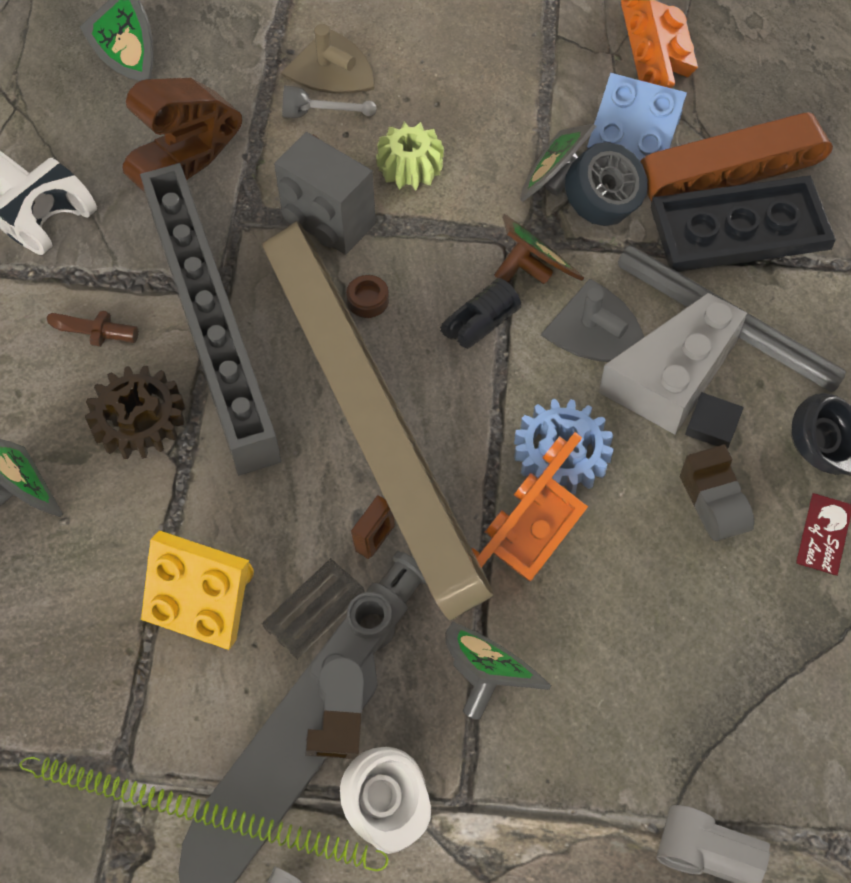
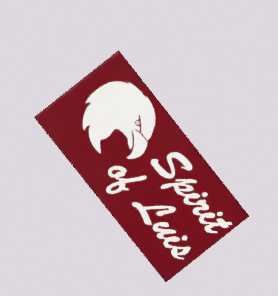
M812 493L796 564L838 576L851 518V504Z

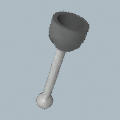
M284 85L282 117L300 118L310 108L358 111L366 116L374 115L377 110L376 104L370 100L365 101L363 104L311 100L303 88Z

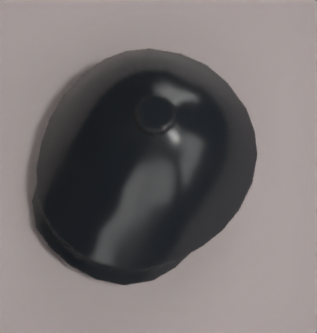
M820 393L808 397L799 405L792 420L791 437L796 450L806 461L820 471L834 475L845 474L851 476V405L833 394Z

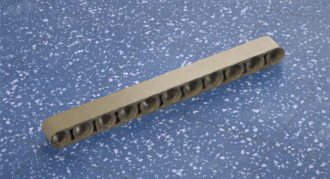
M295 221L264 241L262 247L432 596L443 614L452 621L494 596L493 590L314 243L303 226L298 221Z

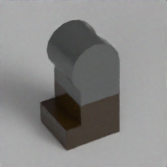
M725 444L687 455L679 476L706 531L714 541H720L754 529V516L750 503L746 496L741 493V487L730 466L733 459Z
M344 657L334 658L327 662L320 672L317 685L318 693L322 701H324L321 730L308 729L305 756L355 759L359 754L364 687L363 672L359 665L351 659Z

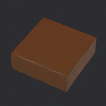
M379 495L376 496L351 530L355 552L367 559L373 557L395 527L394 516L386 499Z

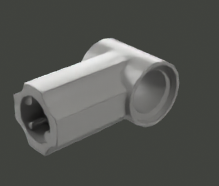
M673 805L669 808L656 858L667 867L684 873L702 874L705 872L733 883H762L769 862L770 843L716 825L715 819L712 816L698 809Z

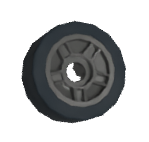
M604 142L594 144L571 164L565 178V191L569 203L579 216L592 224L609 226L618 224L642 205L647 194L648 179L643 165L634 153L622 145Z

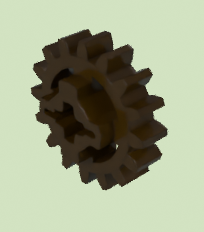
M130 366L124 368L123 377L118 378L112 372L107 374L110 382L107 386L96 383L94 389L98 398H87L86 404L90 412L85 415V419L91 429L90 431L97 444L103 443L107 453L111 454L119 447L123 459H128L133 450H138L143 459L147 458L149 447L154 446L159 452L164 451L162 440L165 437L170 440L178 438L174 426L184 425L185 420L182 411L186 408L182 395L179 393L177 383L174 380L168 382L164 371L160 370L152 377L148 366H143L139 374H133ZM158 397H160L164 401V403H160ZM107 420L112 421L113 426L119 427V431L113 429Z

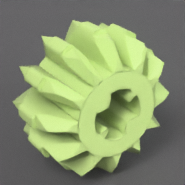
M404 121L401 129L389 126L386 136L379 137L376 164L379 167V171L383 173L386 183L396 181L399 190L406 184L412 185L416 191L420 182L431 185L434 176L440 175L443 168L444 147L442 141L437 139L435 129L424 131L421 122L415 127H409Z

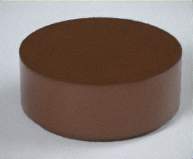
M359 276L353 279L347 287L348 307L351 312L359 317H376L382 314L388 307V286L377 276Z

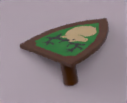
M506 214L503 215L502 218L507 235L518 243L495 272L494 276L496 278L504 279L509 283L518 269L521 268L539 282L545 284L552 276L553 270L530 254L532 252L560 271L583 281L584 277L553 249Z

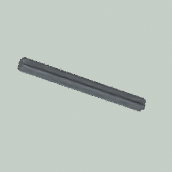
M632 245L627 246L619 257L618 265L620 268L686 307H689L707 293L733 305ZM747 313L739 335L740 339L830 392H834L840 386L846 375V371L843 368Z

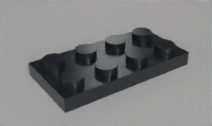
M811 175L658 196L652 198L650 207L668 265L677 272L832 250L836 241Z

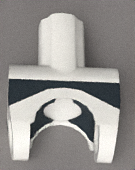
M0 151V229L18 244L34 253L43 255L53 246L50 238L42 229V225L47 218L61 212H69L77 216L81 214L88 218L97 211V205L87 188L69 169L57 160L48 158L29 173Z

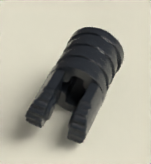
M497 278L491 285L485 287L482 292L476 294L473 299L467 301L445 319L440 327V332L447 338H458L457 342L462 347L471 348L475 343H478L492 332L495 327H498L504 320H507L513 313H516L521 308V300L515 289L507 281Z

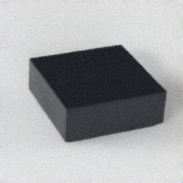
M701 392L685 435L714 446L725 444L728 449L744 407Z

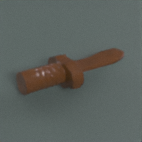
M100 311L94 320L57 313H50L47 316L48 324L57 330L89 334L90 344L93 346L101 347L106 338L129 343H136L139 331L137 326L111 322L110 313L106 311Z

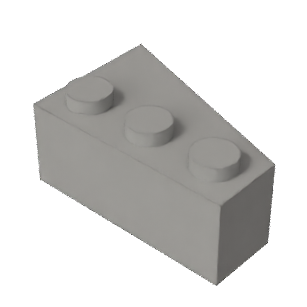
M707 293L605 364L599 393L676 435L698 402L701 392L705 391L737 343L747 312Z

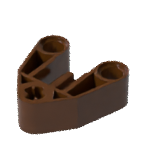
M192 78L141 80L127 94L126 107L155 134L164 136L134 149L123 163V173L144 193L145 190L140 177L141 173L180 163L187 181L210 165L237 134L242 124V115L217 92Z

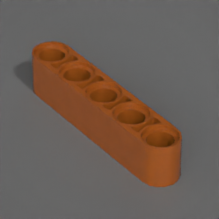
M807 112L657 151L647 155L640 162L648 179L647 195L652 203L653 197L744 185L807 168L825 160L830 155L833 145L814 114Z

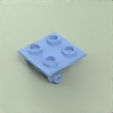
M610 73L594 123L596 127L591 133L587 148L594 144L611 142L622 145L634 153L639 161L651 153L669 149L676 126L680 122L687 92Z

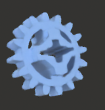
M552 399L550 410L546 411L537 404L534 406L533 418L526 415L522 417L521 428L516 430L514 444L517 446L515 447L514 458L515 461L522 462L521 474L523 476L534 473L539 478L549 465L543 459V456L560 436L567 441L576 432L582 439L552 477L561 486H567L570 493L576 494L578 483L581 482L586 488L590 489L593 487L595 476L601 478L605 476L607 463L611 462L613 448L610 447L613 434L610 431H603L606 421L604 417H598L594 420L590 418L591 406L588 405L582 411H578L575 409V400L570 399L566 408H560L558 401ZM540 434L541 441H539V447L535 449L533 442L536 436ZM589 444H592L593 454L588 460L586 457L587 447Z

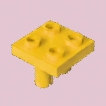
M159 530L150 539L141 620L229 650L237 640L245 585L252 580L254 569L247 559Z

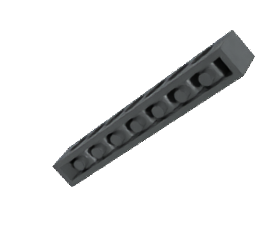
M178 163L141 173L140 177L149 208L237 474L240 476L281 463L276 434L182 166Z

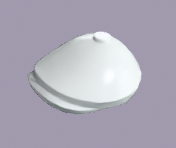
M393 747L372 748L357 756L345 770L340 785L341 805L351 827L364 840L371 843L378 850L390 854L409 847L426 831L431 819V804L425 779L416 761L406 752Z

